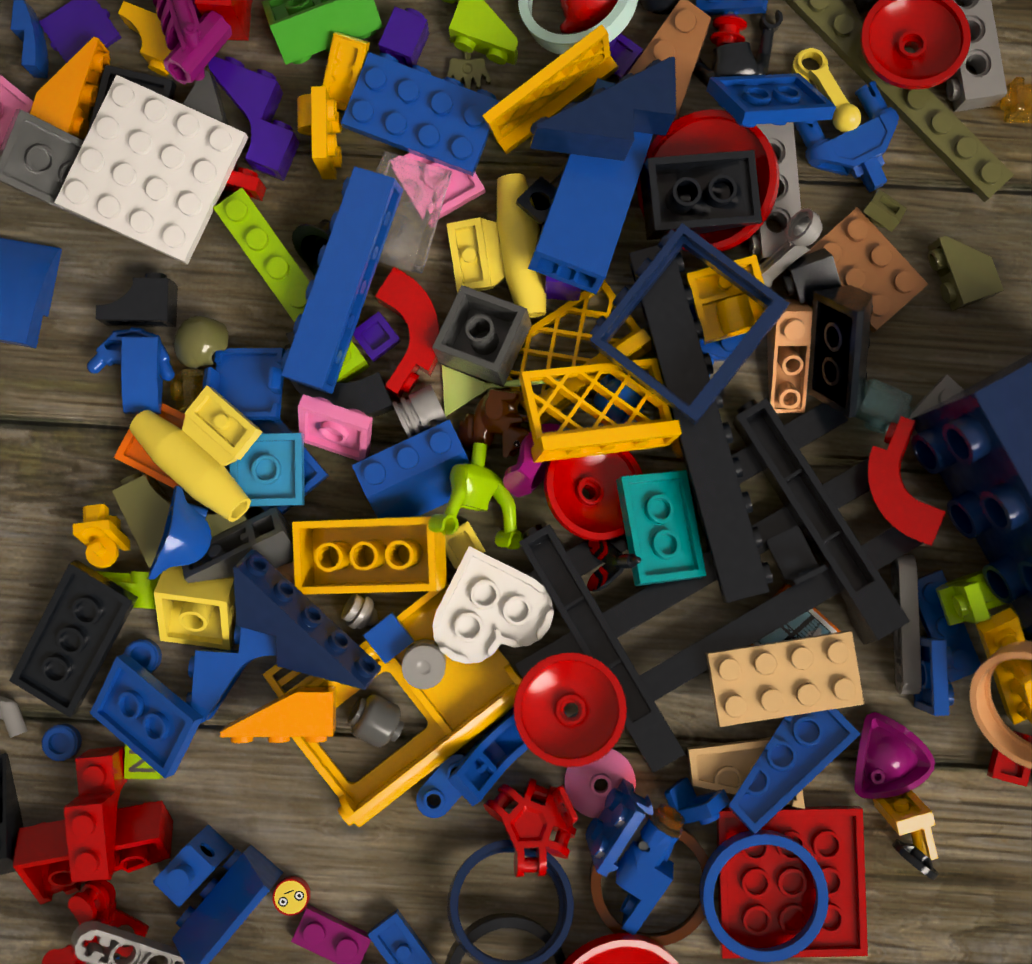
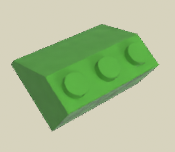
M374 0L262 1L270 29L285 65L304 63L313 54L324 50L330 52L333 33L335 32L358 39H366L373 36L376 30L383 28Z

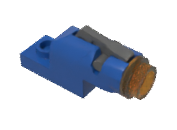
M660 804L658 809H653L654 813L652 816L646 815L617 861L619 868L616 871V883L629 893L620 909L623 913L622 929L633 935L637 933L673 881L674 863L669 860L675 843L683 833L682 826L685 823V819L676 809L667 804Z

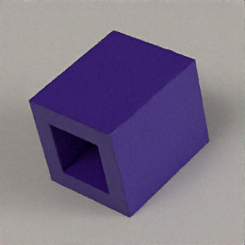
M394 7L378 44L380 52L395 57L400 64L408 67L416 65L429 36L427 19L417 10L411 8L403 10Z

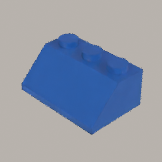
M449 419L351 466L377 518L421 516L448 503L452 491L449 478L452 467L456 464L470 462Z
M252 845L243 853L237 849L223 865L227 873L220 881L213 878L199 894L204 900L195 910L190 905L175 923L180 929L173 936L172 940L185 964H209L282 875L283 871Z

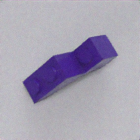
M214 56L209 62V70L214 75L217 83L251 125V142L245 159L252 169L284 181L300 143L291 126L284 122L273 120L283 96V91L277 78L262 69H257L256 72L246 69L244 64L232 57L225 56L223 60Z

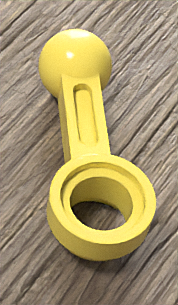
M815 48L800 51L792 63V73H799L810 84L816 85L817 89L836 106L832 121L838 131L845 133L856 129L861 122V112L855 105L849 104L829 71L826 56ZM807 58L814 59L818 62L820 68L808 70L802 65V60Z

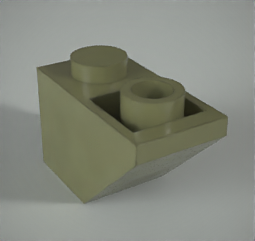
M948 236L940 237L928 246L930 266L939 275L942 283L940 285L942 298L950 305L952 311L991 298L1004 291L992 257Z

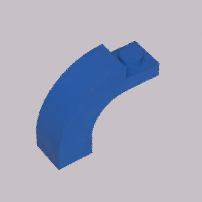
M514 708L504 715L471 747L459 761L460 765L448 778L449 782L471 806L479 803L505 770L529 749L517 730Z

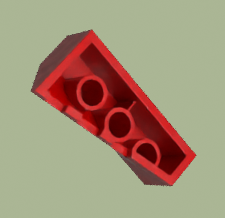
M162 800L117 809L113 873L121 869L130 873L171 858L173 819ZM65 819L19 828L13 868L39 904L42 905L52 901L53 894L61 891L66 895L80 891L81 884L88 881L71 882Z

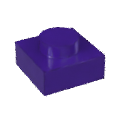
M620 33L609 43L611 57L618 65V70L613 75L618 79L628 74L643 53L641 47Z
M379 311L358 326L353 334L373 362L401 342L398 335Z

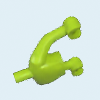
M473 443L471 463L456 464L452 467L449 476L452 487L450 500L444 514H434L431 516L428 528L432 532L452 535L459 527L456 517L460 508L488 511L489 501L493 496L502 509L504 530L497 532L495 543L498 547H507L513 550L519 549L521 547L519 541L524 538L522 533L517 530L515 501L510 492L504 487L501 478L494 471L485 467L488 445Z

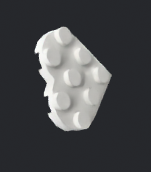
M469 546L436 610L432 624L434 640L442 653L451 660L464 664L484 661L492 656L501 644L511 647L530 646L542 639L551 626L554 615L552 599L546 588L534 578Z

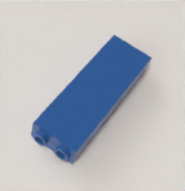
M597 78L592 93L602 87L607 89L615 85V83ZM634 132L633 144L624 161L569 154L528 269L595 295L597 294L606 278L653 134Z

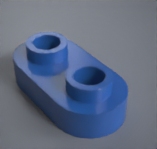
M454 753L440 764L420 787L416 796V804L423 815L430 818H439L445 815L462 796L449 782L448 778L451 775V770L460 765L459 761L465 753ZM437 794L441 799V803L437 806L430 805L427 799L428 796Z

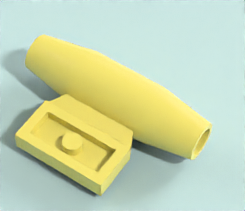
M520 173L507 174L497 179L496 222L478 217L446 224L456 289L458 293L461 285L477 291L494 289L496 285L506 279L513 303L527 308L529 317L536 318L546 314L547 300L545 293L546 275L528 269L541 233L540 225L516 205L517 199L528 189L525 176ZM531 197V198H530L531 205L535 208L533 199H532V197Z
M207 385L184 413L185 419L182 429L151 410L140 412L132 420L130 431L160 469L193 499L228 521H236L246 513L251 500L225 466L242 459L263 432L214 388Z

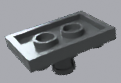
M16 109L0 147V182L84 221L95 223L54 203L84 141L21 109Z

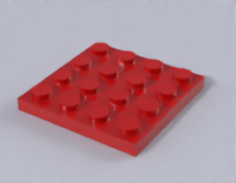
M860 806L805 807V809L783 807L761 829L783 833L800 843L816 859L827 882L829 896L827 915L820 932L810 945L792 957L868 956L863 808ZM723 808L719 812L720 818L717 819V847L730 837L744 831H749L729 808ZM757 845L740 851L724 865L718 875L719 922L734 940L746 946L768 948L789 941L804 928L814 908L816 888L809 868L793 852L774 845ZM720 942V955L722 959L743 958L730 951Z

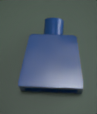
M208 824L174 857L153 880V883L173 903L180 907L234 848ZM200 846L206 847L211 852L212 857L204 854Z

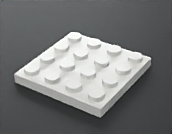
M116 75L54 203L59 207L188 265L214 211L213 207L216 206L247 142L248 136L243 131Z

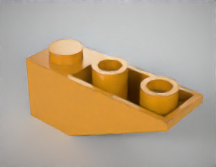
M93 37L37 91L30 111L31 115L79 139H84L87 135L89 113L91 107L95 106L99 91L98 86L105 65H110V52L99 38Z
M336 686L298 687L227 724L221 730L220 737H231L232 743H249L253 741V737H268V742L271 743L289 742L290 737H305V742L310 743L325 742L327 737H333L336 730Z

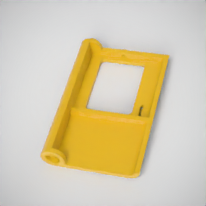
M448 583L447 588L429 591L397 616L398 620L414 639V642L421 639L435 641L432 624L436 610L449 587ZM367 640L359 645L381 666L377 676L382 672H389L426 718L428 725L356 782L347 780L319 743L305 742V737H291L339 798L341 806L338 808V812L349 826L352 824L358 827L363 826L514 707L515 696L522 678L499 648L492 656L479 663L464 664L453 661L446 656L445 674L440 683L433 688L418 689L408 684L403 677L401 669L404 654L408 647L385 664ZM319 677L307 686H336V708L360 690V688Z

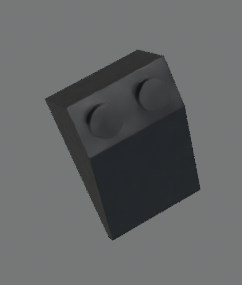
M755 150L647 158L643 164L640 181L647 240L662 239L671 229L676 231L682 223L696 234H704L760 224L762 222Z

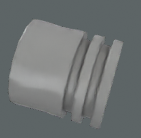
M431 384L408 394V399H405V397L400 398V403H397V401L392 402L408 438L447 421Z
M421 639L415 641L404 654L401 668L403 677L408 684L415 688H433L440 683L445 674L446 655L441 652L437 643L433 640Z

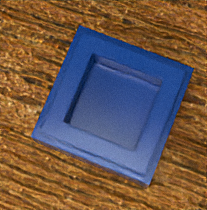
M393 612L363 634L364 638L385 664L414 642L412 636Z

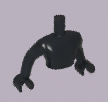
M776 11V24H769L766 21V14H762L759 20L762 34L756 59L752 54L749 42L725 44L713 50L712 69L708 68L699 56L693 74L706 87L710 77L767 75L773 35L783 20L782 12Z

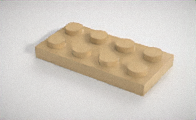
M852 631L706 653L716 721L719 727L864 704Z

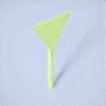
M442 365L444 412L446 417L489 390V388L521 386L519 379L508 380L504 387L491 382L486 383ZM543 381L531 382L532 385L546 384Z

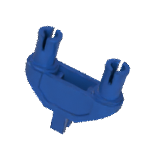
M876 81L869 82V87L865 84L855 92L869 119L866 123L852 131H847L831 139L825 137L818 121L812 124L793 122L807 148L805 158L811 166L844 176L852 174L855 179L860 177L869 193L882 187L887 182L881 168L885 164L882 155L886 152L899 121L896 109L888 108L877 87Z

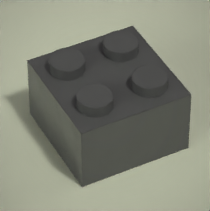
M461 285L432 349L441 364L504 387L532 326L527 308Z

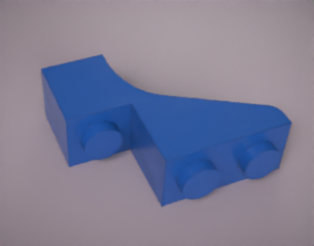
M236 625L234 642L236 645H239V650L210 648L195 650V656H191L188 665V675L190 678H193L192 692H188L186 703L203 717L201 723L215 715L241 673L251 661L262 656H277L276 636Z

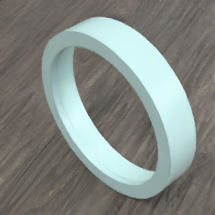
M518 0L521 18L535 41L546 50L562 55L601 24L608 32L610 43L630 22L638 0H618L613 10L600 23L583 32L569 35L555 34L540 27L532 17L533 0Z

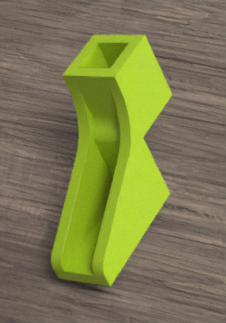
M442 0L447 3L458 2L449 26L450 42L454 43L456 48L468 53H473V51L482 53L490 61L504 65L506 62L512 65L516 64L518 58V39L484 0Z

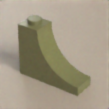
M135 473L120 481L122 486L112 490L148 567L151 568L163 536L171 499L164 493L156 479L147 475L141 476V473ZM247 510L242 517L233 522L228 521L219 514H207L205 520L209 524L213 538L251 519L252 516L249 510Z

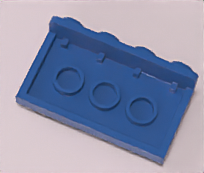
M368 52L341 120V126L347 130L473 176L490 134V129L482 115L498 104L500 100H497L494 94L486 90L478 89L475 92L467 89L460 81L454 78L445 77L443 80L432 76L431 72L424 67L418 65L408 67L400 64L395 57L389 54L380 53L376 55Z

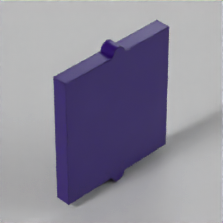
M72 0L39 21L52 41L50 46L54 51L60 53L66 63L93 37L99 38L106 48L122 38L109 19L110 13L107 9H102L97 0Z

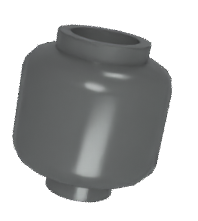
M370 694L365 699L360 697L354 704L348 717L352 735L378 748L386 745L389 740L395 742L404 726V722L400 721V707L375 694Z

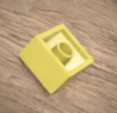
M182 566L170 567L163 571L154 590L160 641L230 650L236 621L234 577L187 583L184 579Z

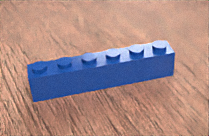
M354 166L351 177L348 176L345 179L342 187L343 200L339 211H335L330 221L331 234L328 243L319 252V268L315 280L312 279L309 282L306 290V306L303 314L297 317L294 324L293 332L295 337L292 346L285 351L282 358L281 367L283 371L281 376L293 382L333 394L403 193V188L395 178Z

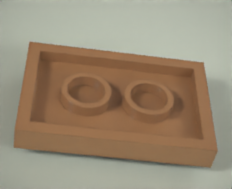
M858 207L810 248V251L805 253L807 255L825 248L833 255L842 286L852 285L873 295V311L870 321V330L873 333L928 285Z

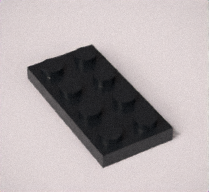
M72 561L59 582L9 681L71 718L81 706L138 597L80 561Z

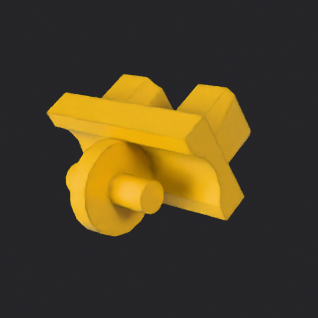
M105 504L83 507V523L73 524V535L87 547L85 552L86 559L92 566L102 569L110 567L117 560L119 549L123 551L130 550V539L121 531L120 519L117 516L109 515V508Z

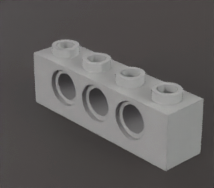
M961 0L965 7L959 6L968 20L971 41L963 64L948 79L946 84L947 98L949 101H952L954 112L992 107L1008 94L991 0ZM966 65L972 66L977 75L971 74L966 69Z
M787 122L782 126L774 124L756 125L772 145L777 157L780 173L778 197L766 220H776L781 226V232L774 233L770 231L765 221L749 238L750 255L757 256L759 266L788 241L785 236L787 224L801 210L793 122Z

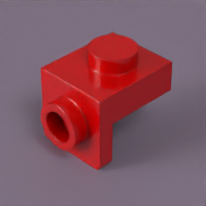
M1013 731L1019 737L1032 744L1031 735ZM993 747L987 776L1027 787L1031 769L1012 761Z

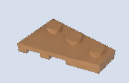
M680 0L628 72V74L633 73L635 75L645 70L650 63L657 59L663 61L669 57H675L676 116L673 122L679 118V113L711 22V17L689 0Z

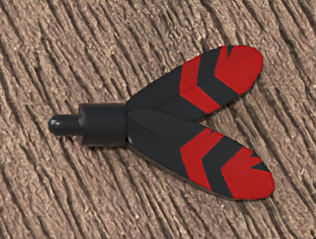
M589 540L590 552L605 564L591 575L587 588L593 592L601 591L613 582L624 569L635 568L641 562V558L633 553L622 554L620 550L608 541Z

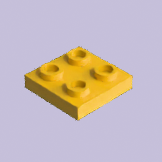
M312 86L311 94H304L297 98V130L301 134L312 136V159L322 179H336V167H342L341 146H337L336 133L342 132L341 113L337 111L336 100L330 99L326 86Z
M756 255L734 260L735 263L764 284ZM710 267L686 274L687 284L690 285L693 293L695 313L702 325L704 344L748 333L766 310Z

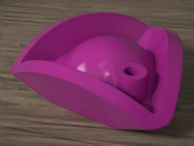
M552 423L542 424V432L558 431L561 425ZM531 431L524 437L521 443L516 465L510 466L505 471L503 477L504 487L518 498L531 494L542 483L549 462H533L531 448L534 442Z
M876 712L867 714L862 728L857 756L855 793L862 798L868 799L889 798L909 792L925 782L932 774L935 766L934 757L928 747L914 733L895 720Z

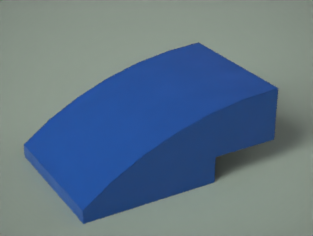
M0 238L1 343L37 348L43 316H49L62 249Z

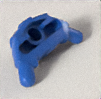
M137 327L113 331L97 347V354L88 362L87 369L90 373L96 374L106 365L109 367L115 364L121 365L122 337H158L161 340L160 336ZM161 344L160 376L165 381H171L174 379L175 372L170 364L169 354L165 346Z

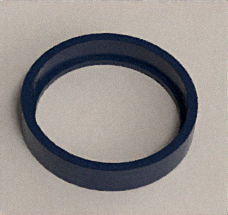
M500 840L485 845L462 863L451 882L447 900V913L452 933L462 950L479 964H541L561 947L572 924L574 899L569 879L558 861L547 852L546 872L555 885L559 901L558 919L552 935L537 952L522 959L500 960L488 956L473 945L463 930L458 912L460 889L470 870L481 860L498 853H515V849L511 840ZM524 848L525 856L536 857L537 848Z

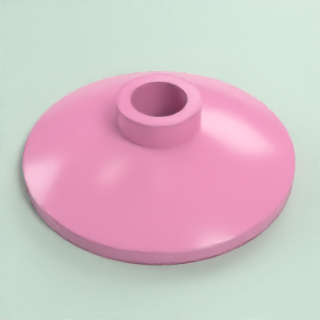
M611 749L605 756L593 763L579 767H567L564 785L565 791L577 811L587 817L598 818L605 808V801L609 792L613 788L617 789L623 779L632 783L635 789L636 779L629 761L620 752ZM605 779L608 783L607 788L603 791L596 790L594 788L595 781Z

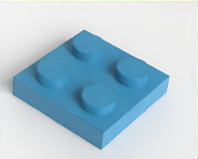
M303 433L261 434L241 460L230 464V474L251 500L249 507L305 505Z

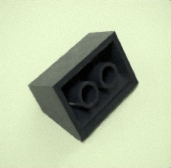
M852 285L814 291L807 392L849 418L856 417L864 399L865 382L867 380V357L870 346V321L873 311V295Z

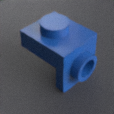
M688 778L680 779L664 792L678 826L699 821L700 825L712 823L720 818L719 812L730 803L724 789L696 796Z

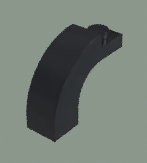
M293 331L286 333L290 344L285 345V350L292 346L295 337ZM379 372L355 382H336L333 394L291 381L295 389L302 396L304 394L313 398L322 397L329 400L332 404L345 409H358L372 418L395 410L389 391L385 387L384 379Z

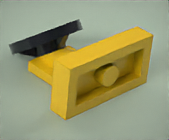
M912 790L894 797L873 799L874 807L899 836L911 833L913 844H905L901 840L896 839L892 844L894 849L928 878L935 880L939 873L933 867L931 861L938 858L931 831V826H935L932 811Z

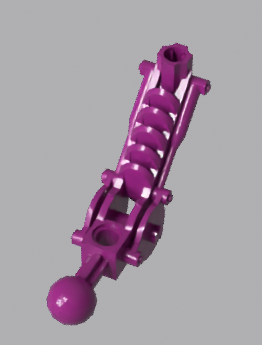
M153 0L158 19L161 21V28L165 35L167 47L169 50H172L163 61L165 70L172 75L174 80L184 85L192 83L194 80H203L205 77L204 68L232 36L231 26L224 20L222 15L212 10L210 13H204L201 17L195 5V0Z

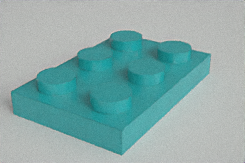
M687 470L621 476L616 479L629 554L633 553L641 558V562L635 568H632L635 586L707 576Z

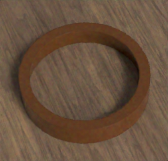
M671 821L680 831L678 834L679 840L692 850L703 872L709 859L706 852L687 829ZM592 859L589 880L595 908L602 921L613 933H628L622 929V924L607 909L601 891L602 875L596 872ZM700 900L692 914L678 926L659 933L637 932L636 934L651 938L662 946L684 939L705 918Z

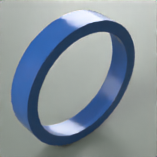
M760 829L755 835L750 831H744L730 837L711 854L703 869L700 881L701 908L711 930L726 948L752 961L776 962L798 954L816 938L827 915L828 887L821 867L816 859L800 843L777 831ZM757 845H774L793 852L809 868L816 888L814 908L804 928L789 941L768 948L750 947L734 940L721 926L714 907L715 884L724 865L740 851Z

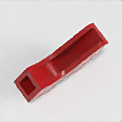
M125 746L89 749L75 759L79 796L64 807L71 882L110 879L113 875L118 800L123 786L128 782V779H124Z

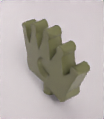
M464 52V60L456 58L450 60V67L446 77H454V79L460 82L464 80L465 88L470 90L472 80L476 83V88L481 89L482 77L488 85L491 84V78L483 57L471 59V53Z

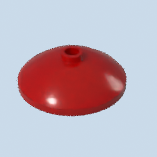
M879 0L868 12L860 36L863 57L870 69L885 82L896 87L911 90L934 87L952 77L963 64L971 41L968 20L962 9L953 0ZM904 48H912L915 53H909Z
M629 451L553 460L548 462L544 475L545 497L552 514L566 530L586 540L607 541L625 533L616 479L621 476L642 475L643 473L638 462ZM583 488L588 490L590 494L589 499L583 496Z
M561 653L538 662L524 676L515 696L514 718L523 742L539 758L557 766L579 767L599 760L618 742L626 722V699L617 677L602 662L584 654ZM569 703L576 704L579 709L578 714L572 718L565 714V707Z

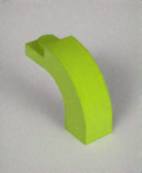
M982 570L956 578L936 588L949 626L962 622L978 623L991 619L988 610L1006 604L1000 601L988 588Z

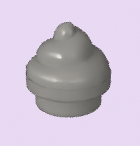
M356 593L352 594L341 612V619L345 620L346 625L352 629H361L367 625L374 626L379 622L377 611L374 608V601L365 594L361 596Z

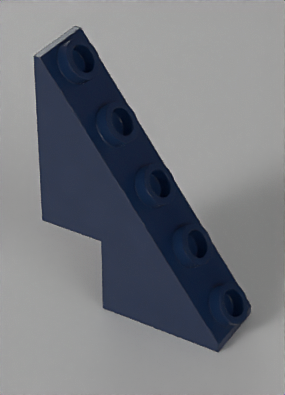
M669 57L663 61L657 59L650 63L645 70L635 75L629 73L621 78L617 84L607 89L605 87L597 89L588 99L580 103L571 102L560 113L550 118L544 116L538 119L530 128V132L533 134L530 149L624 161L633 144L634 132L666 136L676 116L675 57Z
M252 549L233 566L236 625L276 636L278 667L363 690L367 689L380 672L381 666L270 564L266 558L258 551Z

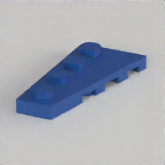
M837 709L784 717L728 808L755 835L861 733Z

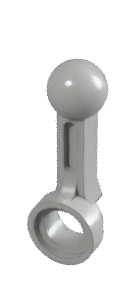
M804 208L790 219L785 230V236L788 241L759 266L764 284L770 288L773 280L801 255L810 251L806 246L813 244L820 236L823 225L820 216L811 209Z

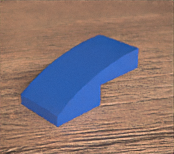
M13 0L11 30L23 42L21 65L34 78L48 79V51L39 19L35 11L25 0Z
M122 337L121 389L123 412L125 414H139L144 410H151L156 414H161L163 379L160 377L162 341L158 337Z

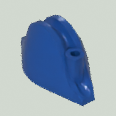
M176 485L174 487L163 536L147 579H156L159 574L170 567L186 566L197 562L207 553L211 545V529L205 520L208 508L188 503L180 486Z

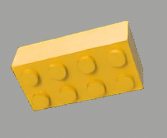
M431 516L292 522L295 587L303 594L423 592L447 588L445 535L441 532H432L428 528Z

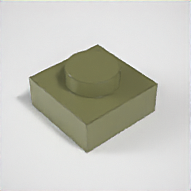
M878 188L863 212L868 215L869 220L874 225L880 228L885 227L892 232L900 223L907 208Z

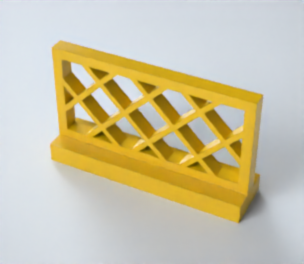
M602 24L482 115L490 129V133L506 155L533 135L530 132V128L538 119L544 116L550 118L560 113L565 106L571 102H577L593 90L597 78L606 80L618 70L617 63L611 57L609 36Z
M605 280L597 293L602 291L609 300L607 312L587 310L589 299L595 294L584 290L580 293L578 301L566 302L532 325L524 343L526 342L525 348H521L519 354H523L520 372L511 370L507 381L513 380L511 377L519 379L520 373L526 370L528 355L548 358L546 369H551L553 359L572 362V366H577V363L583 365L611 363L600 352L592 359L578 357L581 340L590 341L593 337L591 334L583 333L586 316L594 318L604 316L608 318L612 308H615L612 303L616 295ZM583 304V309L577 308L578 306ZM566 314L581 315L578 332L559 329L560 319ZM629 315L625 323L632 332L622 339L611 338L608 343L613 344L614 348L630 360H637L651 351L652 339L644 328L641 329L632 316ZM555 323L554 328H548L550 325ZM538 333L552 335L549 352L530 349L532 337ZM557 336L577 339L573 356L554 353ZM601 374L597 382H599L608 374ZM577 377L567 378L563 384L579 397L582 396L588 387ZM547 384L542 385L541 394L538 395L545 401L554 391L552 387L547 389ZM521 386L509 387L510 390H522ZM559 392L550 402V405L560 412L573 404V402ZM519 402L523 409L526 411L525 402ZM544 411L539 418L540 424L542 425L551 419L552 416Z
M657 358L631 360L643 370L648 369L649 374L663 384ZM613 362L523 371L519 375L534 442L531 448L534 463L669 446L682 434L679 420H672L669 405L630 378V375L623 373L624 371ZM601 374H611L622 382L615 393L597 382ZM577 377L588 385L581 397L563 385L567 378ZM532 381H543L554 389L547 401L533 392ZM625 385L642 396L635 408L618 397ZM591 389L609 400L602 412L584 400ZM557 392L575 404L568 416L550 405ZM646 400L658 408L661 419L650 420L639 412ZM612 404L630 415L626 423L617 424L605 415ZM579 407L596 419L592 427L583 428L571 420ZM544 411L562 423L558 431L542 432L539 418Z

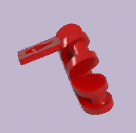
M529 778L522 797L509 785L502 784L498 788L499 794L493 801L489 799L483 805L493 818L503 823L515 849V877H523L524 873L536 872L537 876H545L547 852L556 857L568 859L570 850L567 846L570 838L575 837L577 829L573 825L578 820V816L563 785L557 788L550 785L547 789L537 785V780ZM531 798L543 802V804L541 805L536 802L531 801ZM509 804L515 805L516 807L510 814L504 810ZM552 829L556 832L554 841L549 840ZM524 848H537L536 857H525Z
M89 881L82 887L81 892L74 894L68 901L69 910L76 917L79 925L88 921H97L117 928L122 925H128L133 928L136 935L145 937L148 932L149 926L146 923L116 908V891L114 886L108 881ZM96 936L92 940L83 941L85 947L90 942L100 944ZM72 944L62 949L48 951L42 960V964H87V962L78 959ZM122 945L115 952L128 957L133 951V946Z

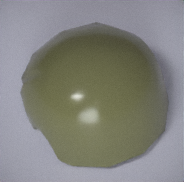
M204 316L189 317L181 324L174 336L173 347L177 359L182 365L191 369L212 365L214 363L212 361L213 353L220 350L224 351L228 346V330L225 324Z

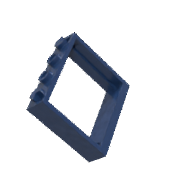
M682 223L676 231L671 229L666 236H663L658 244L661 250L653 260L647 258L635 273L638 280L630 289L625 286L618 293L612 303L615 309L608 318L601 316L596 321V325L590 332L593 335L590 343L598 352L693 425H696L784 314L790 303ZM683 247L766 309L691 405L687 404L608 343Z

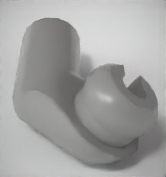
M0 696V719L4 721L9 737L12 738L27 732L28 730L18 704L14 700Z

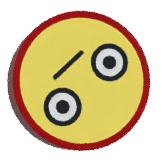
M289 876L282 879L273 892L274 906L284 915L293 916L301 913L309 903L311 896L310 887L304 879L297 876Z

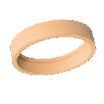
M1021 641L1001 647L978 668L970 685V706L977 725L988 741L1012 761L1032 769V744L1019 737L1005 724L998 714L991 696V679L999 663L1009 659L1032 660V641Z

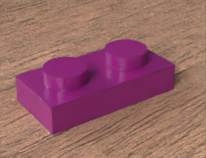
M308 905L291 942L336 964H361L371 939L368 937L367 932Z

